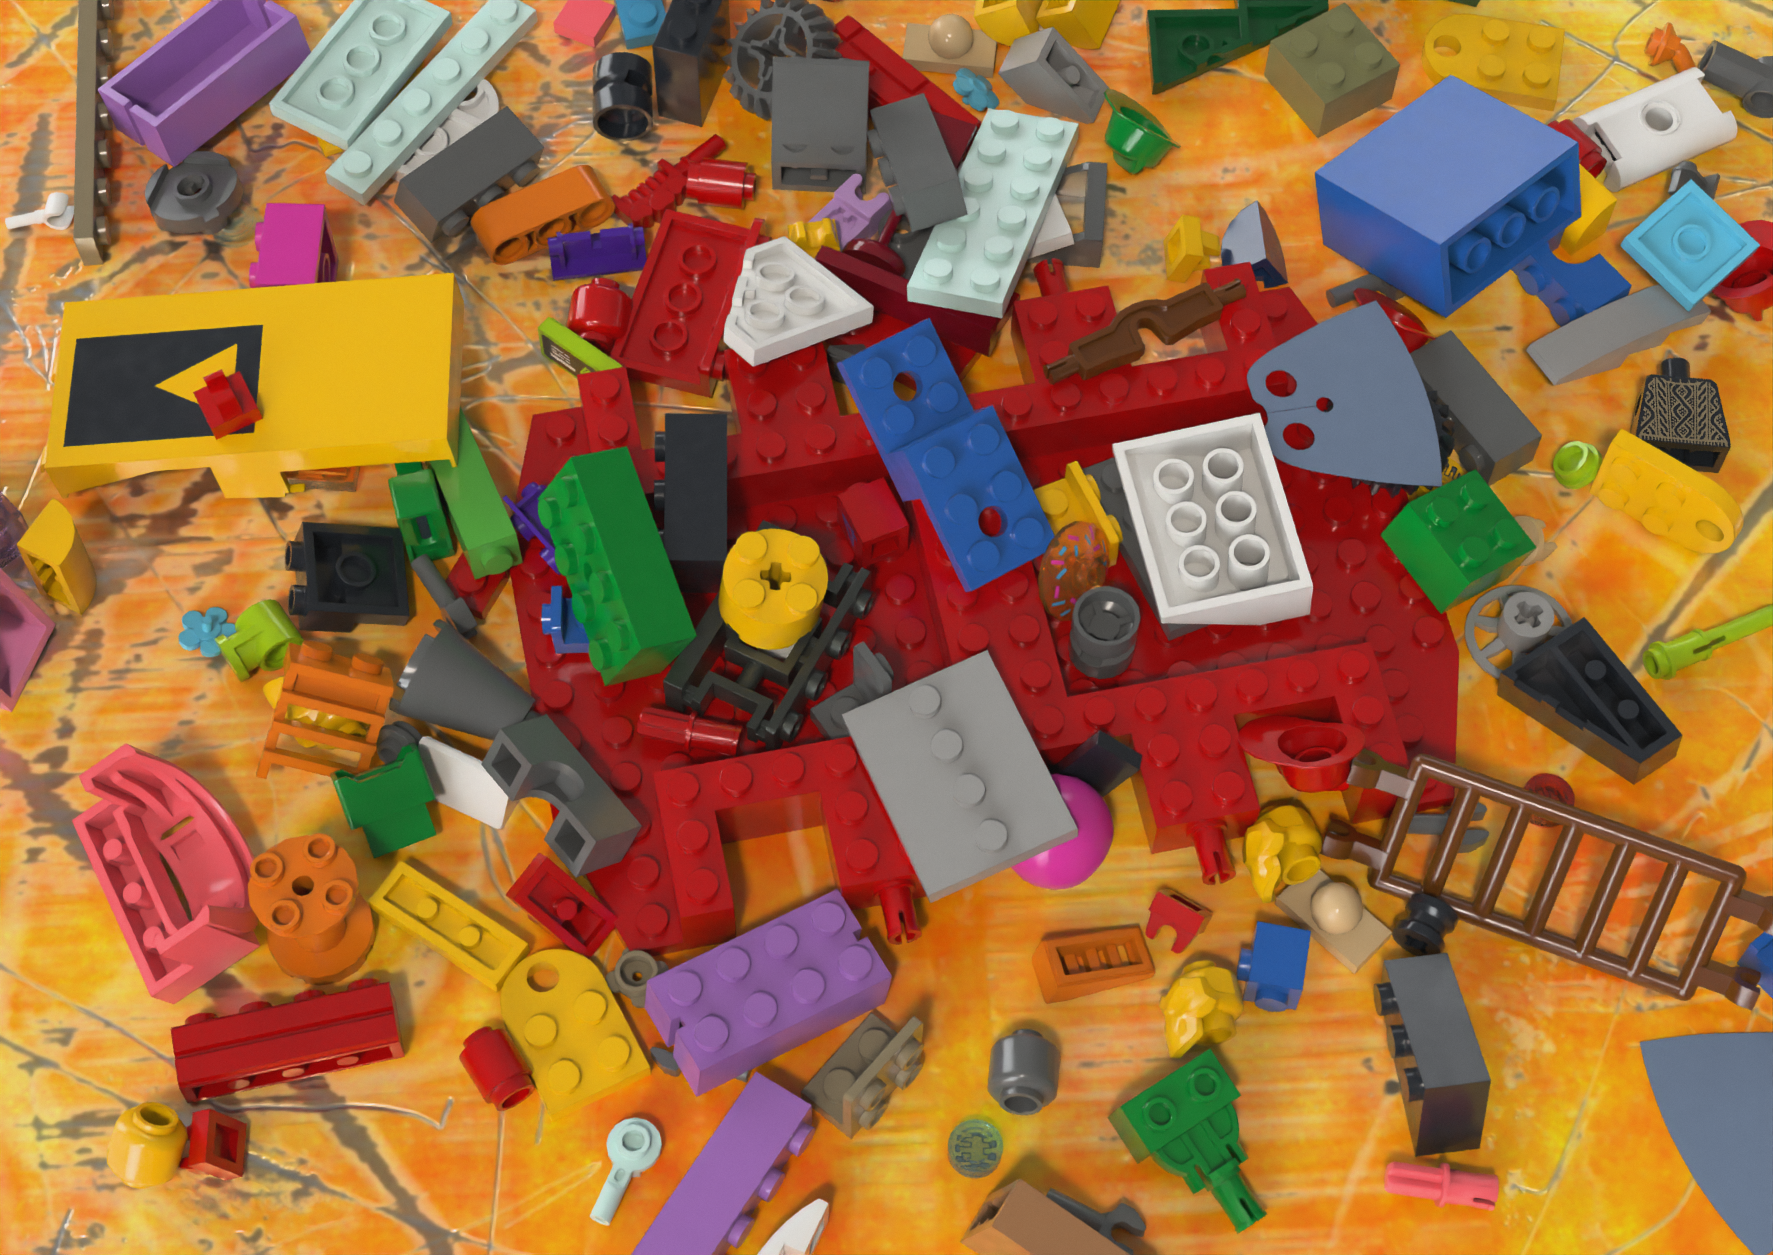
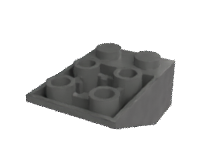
M801 56L773 57L772 190L835 192L853 174H860L863 179L859 188L862 194H866L868 137L866 131H869V61L848 58L817 59Z

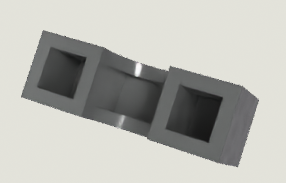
M548 715L500 728L481 765L512 802L526 797H536L548 801L559 810L544 840L575 877H579L622 861L642 825Z

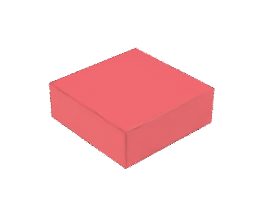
M568 0L553 22L554 31L559 35L596 48L616 16L615 5L602 0Z

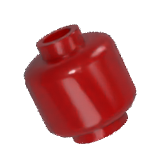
M594 278L591 280V284L581 285L574 290L571 296L566 327L603 353H609L612 351L616 339L622 338L627 332L633 302L628 294L619 289L620 285L616 281L607 278Z

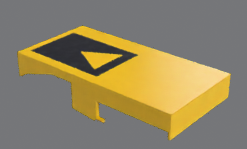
M429 274L65 302L58 356L54 358L51 376L52 383H55L48 442L42 450L40 471L45 473L46 470L62 498H68L70 493L154 471L204 467L211 468L225 498L286 497V493L306 492L305 483L289 484L284 473L285 471L448 459L452 468L457 467L464 300L455 274ZM220 369L223 370L226 377L240 371L263 419L216 440L193 392L207 386L203 377Z

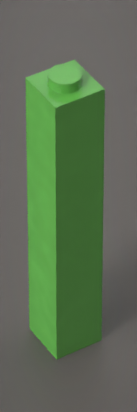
M460 407L457 467L452 468L449 459L425 461L428 469L433 470L443 506L476 580L490 574L494 575L505 572L510 567L523 563L515 529Z

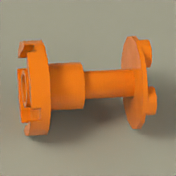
M316 833L311 836L305 835L285 839L268 849L265 853L256 856L250 866L251 876L248 883L250 907L260 923L266 927L268 948L281 971L291 978L293 975L298 979H304L306 984L317 986L340 982L357 972L366 961L365 955L369 952L370 946L372 945L373 948L376 932L371 909L361 893L358 892L359 883L356 866L345 849L335 844L334 840L327 834Z

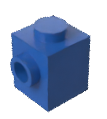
M1257 921L1250 949L1241 948L1237 965V980L1245 981L1244 1001L1255 1002L1258 1008L1271 1012H1281L1286 1009L1296 1010L1303 991L1311 931Z

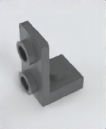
M864 642L853 647V684L810 709V719L826 741L850 736L844 724L842 714L892 692L894 673L885 657L881 653L873 655Z

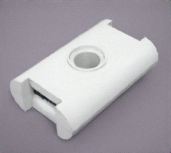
M1692 67L1580 115L1572 121L1602 149L1601 155L1607 160L1604 167L1607 177L1603 185L1611 192L1623 190L1673 168L1682 161L1691 160L1725 145L1736 138L1737 123L1731 110L1723 114L1701 85L1705 74L1700 69Z

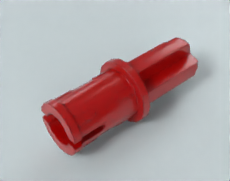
M649 706L643 707L637 724V734L641 737L683 745L686 752L696 748L728 755L731 758L738 756L744 729L743 725H732L700 718L697 711H692L691 715Z

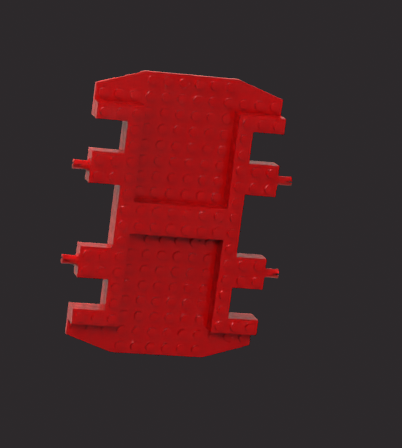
M1052 258L1051 263L1054 271L1050 272L1046 259L1039 262L1033 269L1042 297L1013 301L1010 334L1024 385L967 394L973 410L993 405L1034 490L1064 479L1066 466L1069 463L1077 461L1081 469L1113 458L1112 444L1256 413H1260L1265 427L1268 422V416L1264 407L1256 403L1252 398L1247 382L1248 370L1266 353L1318 325V323L1290 287L1260 292L1250 262L1203 269L1200 284L1207 283L1212 290L1234 281L1236 278L1241 280V284H1244L1246 289V298L1224 306L1219 320L1200 328L1207 350L1206 354L1132 366L1129 363L1107 370L1088 380L1081 379L1079 374L1076 373L1051 385L1048 382L1049 379H1046L1043 366L1068 356L1070 343L1109 326L1117 313L1109 286L1070 292L1063 262L1060 259ZM823 341L754 367L733 349L724 350L726 386L737 434L727 435V555L742 534L752 531L756 532L761 522L765 520L783 530L794 532L800 536H807L816 541L827 567L829 581L833 582L844 562L852 565L853 571L858 573L861 566L837 522V495L843 493L855 483L862 481L869 483L882 477L887 482L909 523L908 550L863 567L872 571L871 590L876 592L873 606L864 620L857 618L850 629L852 638L846 653L841 660L833 658L826 670V673H828L826 685L816 701L808 700L801 712L804 715L802 725L791 743L784 741L780 749L766 751L764 742L758 740L755 743L748 740L746 725L752 714L716 697H713L700 718L732 725H743V736L737 757L731 758L728 755L696 748L686 752L683 745L641 737L637 734L638 718L643 707L649 706L691 715L692 708L687 707L683 713L665 703L663 680L678 656L659 674L605 686L600 671H597L591 663L589 653L556 654L551 634L544 635L542 631V604H551L552 586H562L565 598H572V593L566 576L558 575L539 555V552L545 548V545L536 535L530 541H527L514 527L523 563L512 566L509 570L531 696L537 700L533 709L541 714V716L548 715L642 825L622 861L584 874L583 877L588 881L599 902L618 917L613 922L615 926L614 931L624 948H628L629 951H643L652 957L722 944L737 937L734 904L722 844L818 826L823 827L835 887L839 890L850 910L881 905L887 929V940L890 944H902L901 934L903 931L901 923L904 926L907 943L921 937L922 931L918 924L913 899L927 897L851 736L826 741L810 719V709L853 684V647L861 642L867 645L873 655L881 653L888 661L894 673L892 692L987 650L1048 770L1099 730L1143 755L1140 770L1130 778L1150 852L1155 854L1194 846L1202 872V881L1206 885H1215L1214 875L1216 874L1219 876L1220 884L1236 876L1226 840L1245 837L1247 828L1251 827L1258 820L1260 805L1246 757L1238 743L1239 730L1249 721L1259 717L1278 715L1323 723L1349 724L1360 729L1365 735L1364 749L1378 754L1384 761L1409 769L1413 758L1420 753H1424L1456 764L1459 649L1447 613L1440 614L1381 537V533L1409 503L1407 493L1402 488L1394 498H1391L1384 488H1380L1379 492L1372 496L1370 486L1361 483V485L1353 489V478L1337 477V475L1299 468L1287 464L1273 455L1313 583L1310 615L1263 625L1211 624L1168 641L1119 549L1116 565L1061 585L1056 578L1050 563L1043 553L981 587L965 592L921 499L902 501L861 414L840 416ZM626 367L578 374L577 381L581 407L532 415L515 504L523 499L521 492L528 484L536 482L539 486H548L571 457L627 446L656 527L664 528V511H654V480H665V462H655V448L642 450ZM1285 371L1271 372L1265 380L1269 392L1278 397L1291 396L1297 388L1295 378ZM1325 397L1319 398L1316 401L1317 408L1322 412L1327 410L1326 406L1329 399ZM1302 423L1289 424L1283 431L1284 441L1293 449L1305 450L1314 443V433L1307 425ZM985 508L980 513L978 519L981 531L989 537H993L999 532L1002 522L1000 515L993 508ZM1103 581L1101 587L1110 586L1121 589L1134 599L1139 607L1140 624L1133 659L1128 668L1113 678L1097 679L1080 672L1070 660L1068 643L1075 604L1070 600L1074 598L1077 601L1083 593L1099 587ZM1056 586H1060L1058 598H1054ZM681 593L694 630L717 593ZM1065 600L1064 604L1052 607V603ZM823 603L820 613L822 633L836 611V608ZM1070 609V612H1068L1067 614L1063 616L1060 615ZM746 643L747 646H749V647H751V648L757 650L756 647H753V646L748 645V644ZM723 648L710 671L736 682L744 668L725 660ZM763 677L755 689V692L773 700L774 713L788 689ZM1429 778L1416 812L1451 806L1455 797V787ZM1351 784L1347 790L1341 791L1351 825L1389 818V814L1392 813L1398 798L1396 795L1377 788L1366 789ZM550 803L554 822L559 810Z

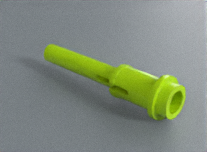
M1773 604L1706 632L1701 629H1694L1690 633L1666 643L1661 641L1651 643L1648 650L1643 653V664L1646 671L1654 679L1670 680L1675 677L1678 670L1710 659L1713 650L1773 626Z

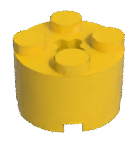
M764 529L756 532H746L737 539L736 544L728 553L724 563L718 605L722 619L726 625L729 624L739 634V638L742 641L760 649L776 650L788 648L797 643L798 639L809 631L811 632L816 626L828 585L827 567L816 541L810 537L800 536L783 529Z

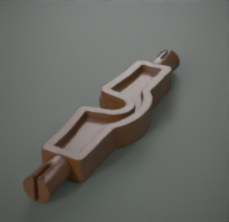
M1238 278L1212 290L1209 284L1202 283L1167 300L1151 299L1134 303L1120 311L1109 326L1070 343L1068 356L1044 365V375L1046 379H1049L1048 382L1051 385L1076 373L1079 374L1081 379L1088 380L1107 370L1138 361L1145 351V344L1138 332L1139 329L1147 328L1165 345H1173L1194 331L1219 320L1224 306L1246 298L1245 286L1241 284V280Z

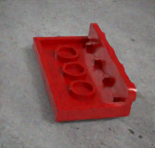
M669 209L665 210L631 299L633 308L627 332L622 338L616 339L609 356L623 367H626L628 378L711 398L716 381L723 382L725 380L724 350H727L729 346L724 343V327L727 315L731 311L732 297L738 276L742 272L746 249L772 241V237L766 236L765 220L755 217L751 229Z

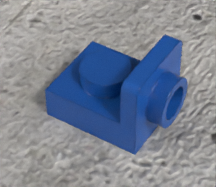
M552 586L551 604H542L543 634H551L556 654L589 653L590 643L583 623L578 622L574 616L572 598H565L562 586Z

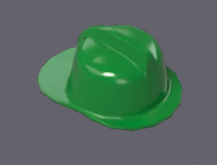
M1106 89L1104 95L1113 112L1104 141L1113 150V157L1118 165L1128 172L1136 174L1143 167L1153 168L1172 146L1180 149L1181 145L1171 138L1164 126L1146 108L1123 93L1113 89Z

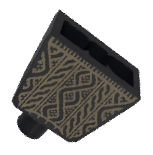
M1683 358L1666 359L1660 364V375L1651 374L1646 376L1636 399L1630 433L1696 471L1719 473L1731 448V442L1717 384L1711 379L1690 378V363Z

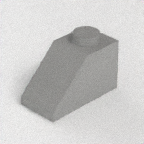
M1054 27L1015 39L998 72L1003 80L1026 104L1085 124L1095 121L1105 99L1104 92L1106 89H1110Z

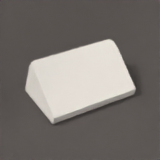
M423 736L419 742L418 749L436 796L434 800L491 827L502 829L520 799L513 802L483 768L481 765L483 761L429 736Z

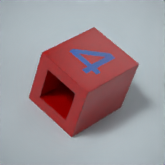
M884 477L869 483L865 481L855 483L843 493L837 495V522L861 568L908 550L909 523Z

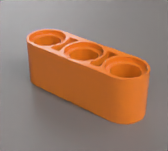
M579 165L482 206L471 218V226L492 262L497 265H507L548 248L547 238L557 237L556 232L561 231V234L584 232L604 223L614 212L615 204L594 169L589 165Z

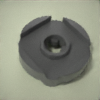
M197 151L192 152L182 161L183 163L170 170L167 164L157 169L147 183L145 198L159 229L182 234L201 231L207 235L218 233L224 229L227 224L226 218L235 211L243 194L240 178L226 157L215 152ZM200 188L202 189V190H201L200 192H198L197 194H194L198 189H200Z

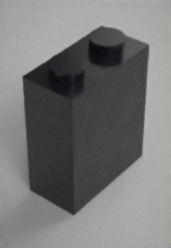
M672 0L652 45L658 116L699 127L703 126L728 67L722 60V57L731 53V47L728 46L725 40L731 38L729 0Z

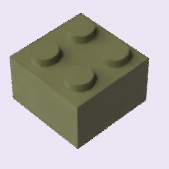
M1343 3L1271 40L1264 76L1315 136L1319 138L1391 100L1400 64L1346 3Z

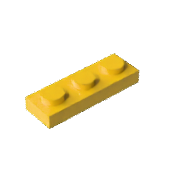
M401 860L368 900L371 910L497 993L503 987L511 970L525 959L530 952L529 944Z

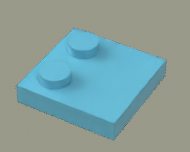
M1690 179L1628 234L1620 246L1689 312L1750 258L1759 248L1760 244Z

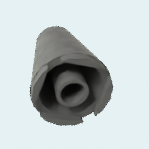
M441 619L433 623V626L439 632L435 638L428 634L424 635L396 685L406 690L401 702L391 698L389 703V710L398 715L494 741L500 728L541 716V714L533 709L537 702L536 699L450 624Z

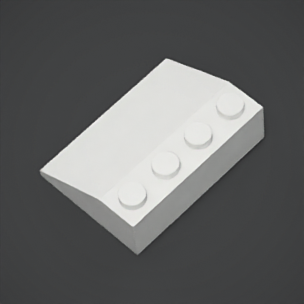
M1260 413L1112 444V450L1161 623L1263 625L1310 615L1313 583Z

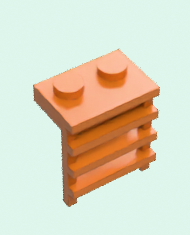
M305 640L302 646L289 643L283 661L285 676L260 757L256 777L266 779L271 763L330 777V773L340 769L355 775L367 771L372 756H374L376 751V742L385 721V712L389 699L392 698L394 691L390 668L383 667L384 662L366 654H354L353 659L333 654V649L330 646L315 641ZM288 704L368 723L369 728L366 738L284 718ZM282 733L361 753L357 767L277 748L279 734Z

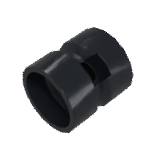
M615 52L601 57L593 66V127L601 136L615 141H632L642 138L653 127V102L651 97L653 94L652 66L645 58L633 53Z

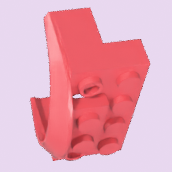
M127 743L79 775L85 791L102 798V800L74 818L72 822L151 997L175 1004L260 946L253 931L259 920L250 907L248 883L251 876L250 866L251 862L255 859L231 815L203 784L179 766ZM186 817H194L184 827L168 838L161 840L164 832L180 823ZM160 852L174 872L185 894L193 921L188 919L160 859Z

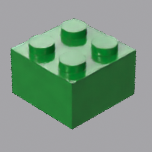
M1476 469L1409 502L1381 533V537L1440 614L1506 580L1537 548Z

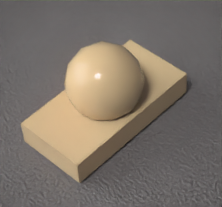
M953 13L945 14L935 19L932 25L907 23L902 58L918 71L956 74L960 68H967L976 76L981 75L993 78L997 42L987 36L982 30L972 29L970 23L962 16Z
M1320 869L1309 880L1300 884L1289 885L1277 897L1275 905L1302 929L1311 931L1310 936L1354 974L1378 952L1392 935V932L1363 907L1362 899L1355 888L1345 883H1335Z

